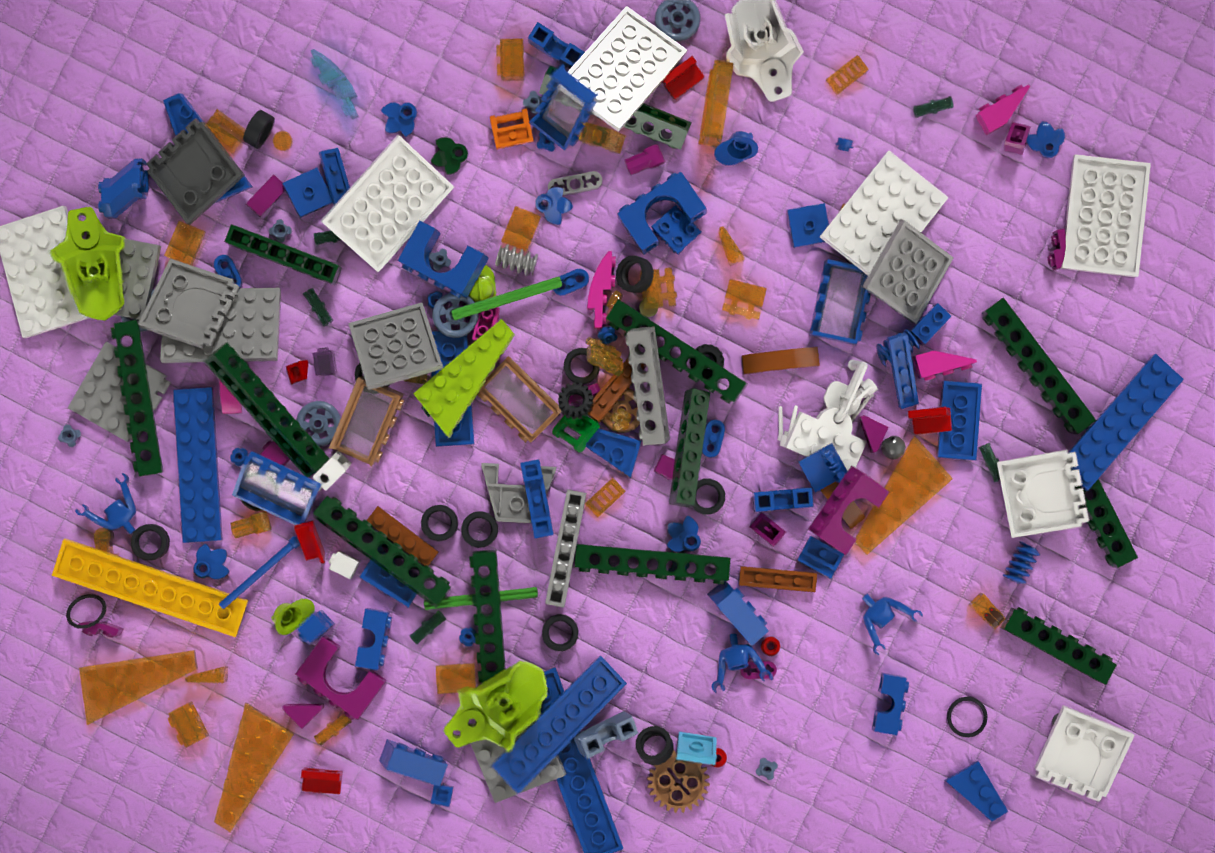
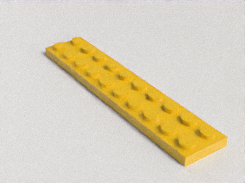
M66 538L62 541L51 575L236 637L249 601L237 597L223 610L219 603L229 593Z

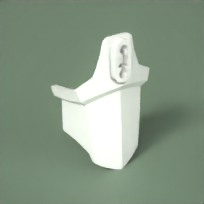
M739 0L732 8V14H725L731 47L726 55L727 63L732 67L736 75L753 78L770 102L791 96L793 65L804 53L797 37L791 29L786 27L776 0ZM773 70H777L776 76H771ZM777 87L782 88V93L779 95L776 93Z

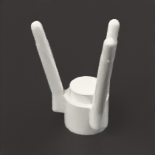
M869 378L861 381L858 389L861 394L851 404L855 406L862 398H865L857 412L852 415V422L878 390L875 383Z
M797 405L793 409L789 431H784V434L782 406H779V446L784 447L795 423Z

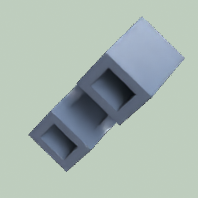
M623 711L578 733L574 739L579 753L588 759L605 751L603 745L612 740L623 742L639 733L633 716Z

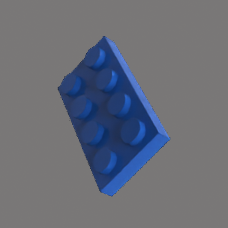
M953 381L942 382L941 407L950 408L952 431L939 432L937 457L963 460L977 459L982 384Z

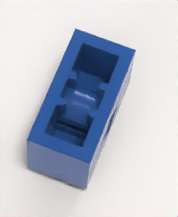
M937 303L918 321L910 332L915 336L918 343L923 346L951 318V315Z

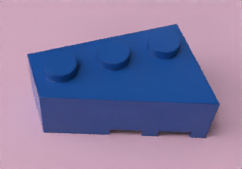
M725 581V584H718L707 594L751 646L769 632L765 627L767 622L761 615L757 617L754 614L756 609L749 601L747 603L743 601L744 595L738 588L733 589Z
M389 739L386 740L379 759L380 763L388 771L436 786L441 785L448 766L443 760L444 757L440 755H429L424 750L413 749L405 744Z

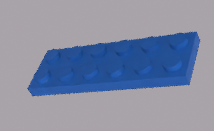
M439 331L432 332L443 368L468 348L467 335L452 338L443 335ZM440 370L431 372V378L434 375H436ZM472 404L464 412L463 418L460 423H457L450 438L447 437L434 420L436 447L475 444Z

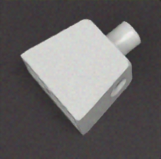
M337 451L313 475L314 481L322 484L319 491L322 488L327 490L352 464L340 451Z

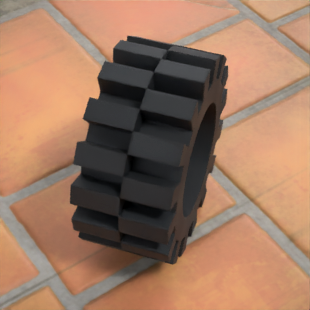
M703 344L696 348L703 355H711L715 363L724 367L723 353L718 347L711 344ZM690 358L689 363L692 369L697 365V361L695 358ZM705 369L703 372L705 379H710L713 375L711 369Z
M573 382V385L568 383L566 388L563 387L561 389L562 392H559L558 403L563 415L566 414L567 418L572 417L573 420H576V417L582 419V416L586 417L588 412H591L593 395L588 386H583V383L580 382L579 385ZM577 394L583 398L581 406H570L568 400L572 395Z

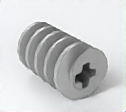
M509 244L504 248L501 245L495 265L499 266L502 262L504 269L510 265V271L517 267V273L519 274L524 269V275L528 276L530 272L532 274L534 272L538 254L531 258L530 251L524 255L523 249L516 253L515 246L510 251Z

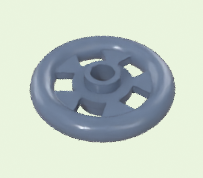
M664 0L656 10L655 24L660 31L674 41H684L692 37L698 30L700 12L691 0ZM674 4L676 9L669 12L667 8ZM684 5L690 9L688 14L681 10ZM679 16L681 21L675 22L674 18ZM668 17L669 25L664 26L663 18ZM687 19L693 21L690 28L685 27ZM672 28H681L680 34L672 33Z
M448 293L436 302L432 312L433 322L443 335L459 338L466 336L475 328L478 321V313L471 315L469 323L463 322L465 318L454 320L451 314L452 310L460 308L458 306L460 301L466 305L475 303L469 296L467 298L463 296L457 298ZM450 301L453 306L446 310L443 305ZM445 314L448 322L442 323L441 315ZM460 324V330H451V325Z
M324 401L308 403L299 411L296 418L304 430L310 427L314 432L311 437L319 447L331 443L341 419L337 409ZM317 409L326 410L325 415L317 414ZM308 413L312 415V417L309 420V423L304 421V418ZM333 418V427H328L327 419ZM317 420H320L322 423L320 427L315 426ZM327 431L328 436L321 439L319 433Z

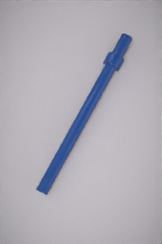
M297 536L290 538L287 545L219 603L224 610L292 549H297L300 546Z

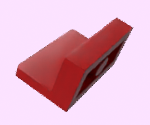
M693 55L673 69L662 81V84L673 99L680 97L705 77L696 65L697 61Z
M948 407L908 411V418L913 420V432L915 435L952 431L951 411Z
M314 521L294 525V530L306 561L319 557L321 564L325 563V551Z
M304 767L301 771V778H303L302 791L340 794L343 771Z

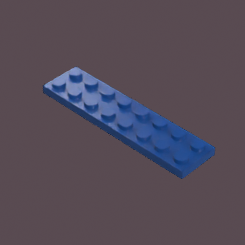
M1156 353L1150 357L1068 452H1076L1078 466L1071 467V470L1079 469L1082 483L1079 486L1085 491L1092 487L1184 380Z
M213 387L173 390L183 543L223 540Z
M599 656L515 740V745L509 752L505 750L490 766L519 794L627 683L602 656Z

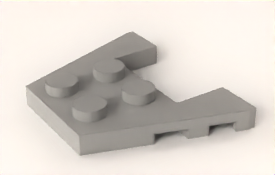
M481 463L496 521L532 523L525 485L498 484L499 464ZM541 466L547 495L556 472V467Z

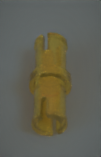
M343 713L335 721L329 722L326 728L314 736L316 742L322 746L331 737L337 736L340 730L349 723H352V720Z

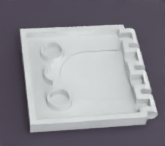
M1067 450L997 462L1012 538L1082 527L1083 522L1089 521L1087 508H1079L1078 506L1086 504L1083 488L1075 489V486L1082 485L1079 469L1071 470V467L1078 466L1076 452L1068 453Z
M1062 705L1034 767L1037 770L1035 777L1047 782L1051 779L1052 784L1065 789L1068 787V790L1080 795L1086 793V797L1099 802L1102 796H1107L1135 735L1132 732Z

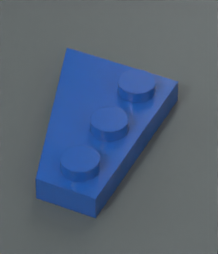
M598 429L586 443V447L631 478L641 441Z
M382 547L378 548L377 551L380 554H386V551ZM372 560L368 562L359 577L408 608L417 595Z
M978 760L945 779L947 783L991 821L1008 812Z

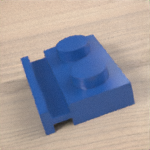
M809 536L797 561L832 578L844 554Z

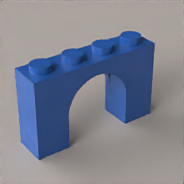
M682 172L678 174L673 173L667 178L666 182L656 184L646 195L641 194L635 199L634 203L624 205L617 213L619 220L643 255L659 245L657 237L646 222L647 212L655 203L660 201L674 202L681 208L691 224L707 214V208Z
M419 220L397 260L403 264L401 268L410 273L413 270L418 272L417 276L425 281H428V279L435 281L433 285L442 290L445 287L450 289L449 293L457 298H460V296L467 298L489 258L484 253L467 246L458 264L452 270L443 273L433 271L429 255L441 233L434 227Z

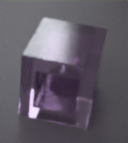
M328 347L317 349V352L313 353L316 376L337 374L334 351L329 350Z

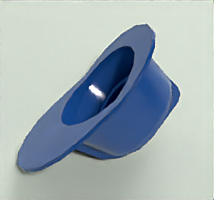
M738 131L733 133L729 140L722 142L716 147L714 156L723 165H735L754 157L758 153V145L753 140L752 133Z

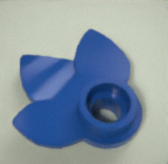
M392 102L381 109V112L389 117L385 126L386 132L396 133L401 130L405 137L413 132L415 127L414 119L417 116V110L413 104L404 103L400 105ZM406 110L411 111V114L409 116L404 115V112Z
M1042 121L1038 126L1037 134L1028 135L1027 144L1032 150L1040 151L1042 156L1052 158L1058 154L1059 146L1065 140V133L1062 128L1054 131L1049 123ZM1050 145L1053 149L1047 150L1046 146Z
M560 187L550 188L546 194L539 195L535 201L536 208L544 213L545 219L556 225L562 224L561 214L573 209L570 200L562 197L564 189ZM546 200L548 206L543 205L542 201Z
M687 515L683 524H668V533L672 537L667 543L668 548L675 552L685 549L687 551H695L699 548L701 540L697 535L698 524L692 517ZM689 538H693L695 540V543L693 545H689L687 543Z
M207 544L198 549L196 553L197 562L193 567L197 577L221 579L228 575L230 571L223 565L227 558V551L225 549L211 551ZM202 565L207 567L206 572L201 571Z

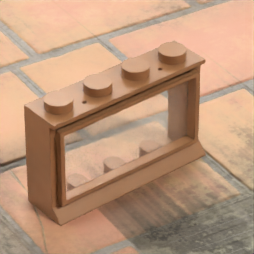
M509 356L485 379L486 382L477 394L484 402L488 400L493 405L491 409L498 416L502 414L506 418L504 422L511 429L515 427L520 432L518 436L525 443L527 441L532 443L562 413L559 405Z
M362 375L357 378L329 448L356 458L370 466H373L376 462L379 463L383 454L381 448L383 445L386 446L390 438L388 431L390 427L393 428L397 421V417H395L397 410L400 411L403 407L405 400L402 398L404 394L387 386L368 390L364 376Z

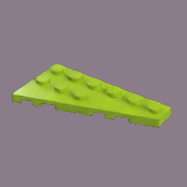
M503 319L413 393L449 438L453 434L452 431L457 423H460L463 418L464 412L472 404L486 382L485 379L490 371H493L497 360L505 352L515 336Z

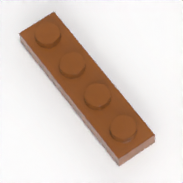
M628 358L593 398V407L591 412H588V416L598 422V424L633 384L631 381L632 365L629 364ZM641 363V368L644 370L647 365Z
M379 506L375 508L367 519L374 528L387 535L391 541L402 546L403 550L417 557L424 566H429L439 553L438 550Z
M740 566L739 586L816 592L817 573Z

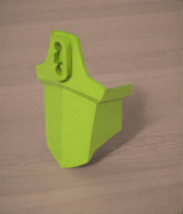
M91 207L74 209L68 212L65 240L49 251L54 261L61 263L70 293L79 313L92 319L105 321L116 314L124 305L119 252L124 248L125 237L107 232ZM83 215L86 217V219L84 221H80L79 217ZM84 232L90 235L89 239H83Z
M520 660L476 688L467 686L459 689L460 706L444 727V733L453 745L458 748L472 742L487 739L509 752L515 745V736L539 717L541 704L547 697V683L543 669L532 663ZM470 719L476 720L474 724H468ZM459 730L461 733L459 735H455L453 731Z

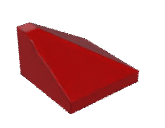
M308 360L298 361L286 366L291 384L307 379Z

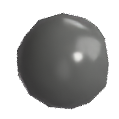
M899 436L886 438L881 446L882 453L889 459L900 458L905 453L906 448L904 441Z

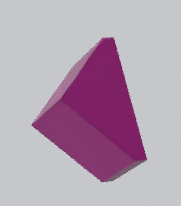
M1012 122L1005 140L1004 151L1023 155L1031 126Z
M865 415L858 417L870 452H877L889 427Z
M762 512L750 525L754 532L773 547L786 533L785 530Z
M324 704L283 705V711L301 729L324 708Z

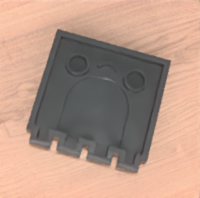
M196 118L185 127L189 133L182 130L172 139L175 146L169 142L158 152L162 158L156 154L146 163L150 168L147 172L188 225H191L245 176L206 123L199 122Z

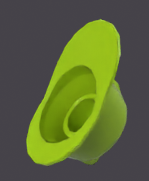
M487 265L484 266L469 294V297L475 303L496 296L494 273Z
M299 599L293 603H282L276 608L274 615L271 617L275 623L276 631L281 635L292 633L314 613L315 606L309 599Z

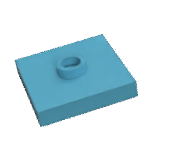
M679 732L676 759L715 765L717 738Z

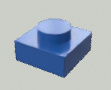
M443 784L440 786L434 785L431 803L450 807L454 787Z

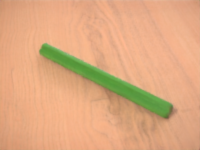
M555 277L451 311L454 320L465 318L562 286V281L560 277Z
M537 587L500 591L501 601L538 597ZM476 594L445 597L437 608L424 600V608L430 610L473 605L472 595Z

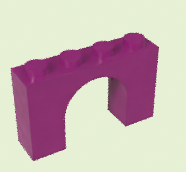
M851 466L808 530L847 555L857 539L844 531L841 521L845 509L851 502L859 498H865L879 508L889 494V491L859 469Z
M325 635L320 639L295 675L298 676L297 679L302 684L312 686L314 688L313 691L317 695L327 697L329 699L328 702L333 707L342 708L348 718L358 720L387 680L371 669L355 690L347 693L334 690L327 682L326 668L341 646Z

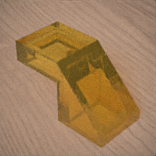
M586 122L583 124L585 128L579 135V141L592 147H602L616 154L621 153L625 135Z

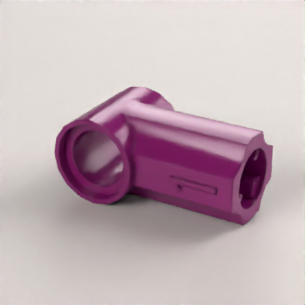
M658 144L652 145L641 153L624 160L630 175L647 168L658 167L665 163Z

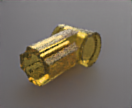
M266 511L231 523V530L235 539L253 533L259 534L272 530Z

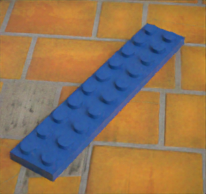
M556 667L543 671L547 683V697L541 704V714L564 692ZM573 738L558 753L566 775L556 780L583 852L614 853L620 851L624 847L590 758L587 759L579 753Z

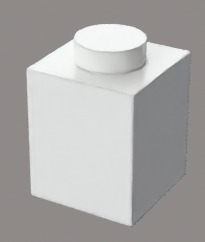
M338 551L337 554H332L329 560V564H331L329 569L348 579H352L361 561Z

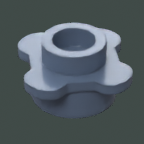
M531 91L530 96L523 100V105L536 114V108L543 101L536 91Z
M279 219L269 229V233L274 235L278 242H284L285 237L292 233V228L286 226L284 221Z
M440 249L439 252L429 255V259L434 264V270L439 271L441 268L451 265V260L448 259L447 250Z
M65 425L58 439L60 442L67 443L69 447H74L77 438L81 436L80 430L73 429L71 425Z
M761 758L756 774L772 780L778 765L776 762H770L766 758Z

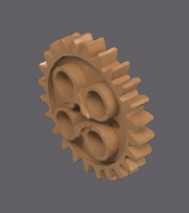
M674 750L671 757L665 763L654 765L655 769L649 768V772L653 776H647V779L652 781L647 786L648 788H653L650 791V795L656 794L654 802L660 800V807L666 804L667 811L674 807L675 813H677L678 808H681L684 813L685 807L692 810L691 804L693 803L699 806L698 799L704 801V797L701 794H708L704 786H710V783L705 781V779L709 778V774H703L707 770V767H700L703 763L676 759L677 754ZM677 763L685 765V769L682 772H677L674 769ZM668 767L671 768L678 779L682 778V784L690 792L689 795L685 793L680 784H674L675 779L668 772ZM668 775L670 777L669 783L662 784L659 781L660 777ZM695 778L697 780L696 786L689 787L687 780ZM680 790L682 797L674 799L672 797L673 791Z

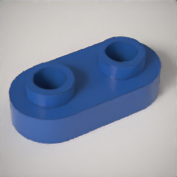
M227 255L218 256L214 261V268L217 274L235 279L236 284L241 288L242 278L232 258ZM223 262L228 263V266L225 269L222 268Z
M576 269L559 277L562 283L566 285L565 289L560 290L556 288L553 291L559 296H565L587 286L589 275L583 269ZM582 276L583 281L577 282L576 277Z
M711 420L706 425L702 453L706 457H715L720 452L725 433V426L720 420ZM713 426H717L719 428V431L717 433L712 432ZM709 444H712L714 446V450L712 452L707 450V446Z

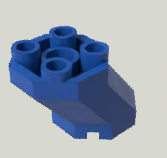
M144 159L132 160L114 177L104 178L103 182H99L98 190L101 193V201L98 203V209L100 213L104 214V217L116 219L138 199L147 198L144 193L149 191V173L147 172L148 170L143 168V166H147Z

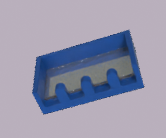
M562 64L550 76L552 80L546 86L549 90L541 97L543 102L536 108L537 114L529 123L565 151L570 145L573 147L579 140L578 135L584 130L585 126L583 124L590 118L591 114L589 112L596 106L597 102L595 100L599 93H594L566 71L564 64Z
M830 259L824 261L809 336L852 345L857 344V341H861L863 331L860 330L861 323H864L866 319L864 308L865 304H868L870 300V293L863 288L868 278L867 274L853 264Z
M251 451L242 465L232 496L287 522L298 525L305 523L309 517L322 484Z

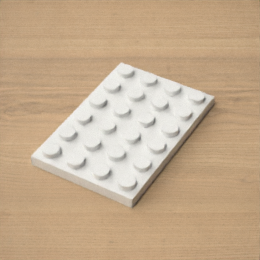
M626 6L568 72L594 93H599L595 100L597 104L591 112L619 132L686 55L687 49ZM561 86L560 90L584 106V103Z
M397 135L324 216L321 222L379 272L410 238L419 220L424 222L451 192L454 186L401 136Z
M888 150L821 234L820 238L869 276L900 219L905 220L919 232H922L949 197Z
M1073 155L1065 225L1066 251L1061 269L1139 277L1151 163Z
M66 206L57 207L0 226V254L22 338H29L89 319V317L79 313L70 293L62 265L54 261L49 251L65 240L68 223V210Z

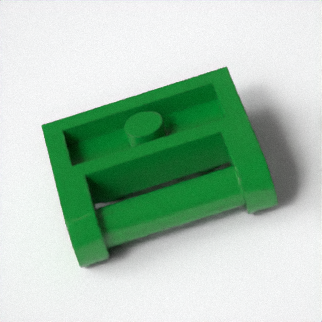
M565 414L553 428L552 434L571 444L574 450L580 453L585 449L586 443L599 429L600 425L589 416H582V419L576 417V420H573L572 417L567 418ZM569 427L578 433L580 437L575 439L566 433L564 429Z

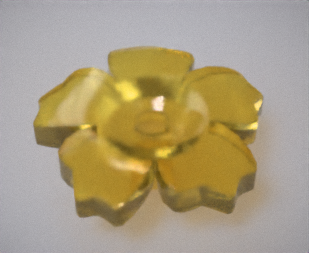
M623 408L618 409L617 413L611 415L610 420L614 422L613 430H627L630 427L628 422H631L632 416Z

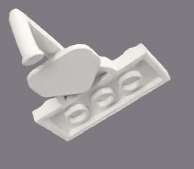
M850 360L848 362L849 369L855 371L849 386L839 381L829 384L823 397L826 409L821 411L816 418L799 411L784 445L785 448L808 457L832 443L847 471L851 466L856 468L867 441L851 435L853 426L850 416L857 412L862 399L855 406L851 404L861 394L858 388L868 367L866 362Z

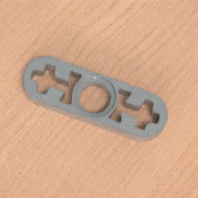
M592 171L553 179L548 184V190L553 188L555 183L558 186H563V181H567V189L569 190L565 192V188H563V196L596 190L602 185V176L600 173ZM591 176H595L596 179H599V181L596 182V185H593L590 182L586 183V188H583V177H585V181L591 180ZM573 179H577L581 183V186L576 190L572 189L569 185Z

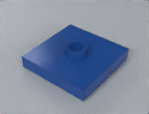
M314 168L282 184L299 218L333 203L330 191L318 168Z
M825 203L787 210L794 248L825 243L820 238L821 234L829 226Z

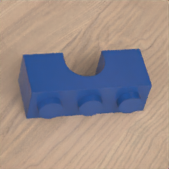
M537 22L528 36V43L560 64H564L568 69H571L585 53L572 43L567 44L560 40L553 31Z
M812 488L752 492L754 512L814 507Z
M371 608L365 609L362 628L369 629L374 633L375 642L370 647H358L356 667L379 670L380 666H384L385 655H383V648L387 647L389 640L386 631L387 628L391 627L392 617L389 616L390 612Z
M323 610L313 613L296 629L299 632L297 635L304 643L308 642L310 644L318 640L335 623Z
M881 672L878 691L882 694H888L892 699V704L886 711L875 710L872 725L874 732L897 735L898 731H901L903 720L900 717L901 712L905 711L906 701L903 700L904 693H907L909 689V682L906 677Z

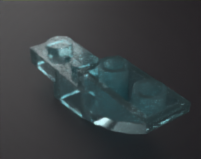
M314 49L311 50L313 56L310 57L314 68L318 67L321 72L318 77L322 85L326 84L329 89L335 87L333 88L337 99H342L344 105L341 107L346 116L349 115L352 120L359 117L351 100L358 96L345 74L325 55Z

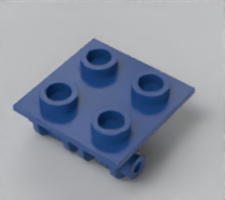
M676 205L651 226L653 232H656L662 238L661 240L666 242L665 245L668 244L673 253L676 252L678 255L702 233L694 223H690L686 215Z
M832 443L798 462L815 493L835 481L840 483L848 472Z

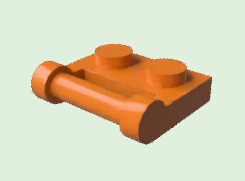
M527 108L521 109V112L497 117L495 115L490 116L497 150L534 142ZM519 119L524 120L523 124L503 127L499 129L497 126V124L515 121Z

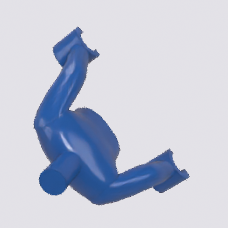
M122 473L125 480L123 482H120L118 478L115 480L121 486L126 504L118 499L104 510L107 520L89 511V507L82 504L85 509L83 513H80L78 509L75 512L77 515L86 516L95 524L111 531L123 526L131 535L135 528L129 521L136 514V506L127 486L129 477L127 474Z
M868 593L862 597L869 606L863 615V620L874 643L873 652L877 655L880 654L876 651V648L881 646L885 650V646L880 643L873 624L877 625L880 629L888 624L895 617L891 607L909 615L913 621H916L914 613L918 612L921 617L923 616L921 611L912 610L903 603L889 597H883L876 602Z
M730 634L731 647L720 652L717 681L712 683V690L717 693L716 688L721 685V690L725 691L723 682L726 663L731 671L748 667L749 656L760 671V679L765 682L764 677L769 674L770 680H773L772 673L765 668L764 663L752 646L749 644L739 645L737 634Z

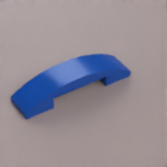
M540 460L522 462L520 465L534 538L552 536L554 533Z

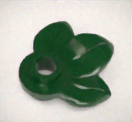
M448 137L436 139V145L440 150L432 157L431 162L436 166L445 167L447 175L456 173L460 169L461 163L468 157L467 148L463 144H456ZM458 150L462 151V155L460 157H457L455 155L456 151Z

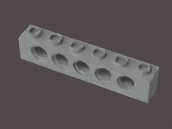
M655 327L634 328L627 332L626 344L630 349L628 360L629 364L632 365L631 381L635 385L634 401L638 406L636 416L637 420L640 421L641 427L639 429V437L643 441V445L665 444L670 440ZM639 344L645 347V353L639 350ZM641 363L647 365V372L642 370ZM644 382L650 385V390L644 388ZM646 401L653 404V409L647 407ZM649 420L655 422L656 428L649 425Z
M567 490L545 604L565 607L587 493Z

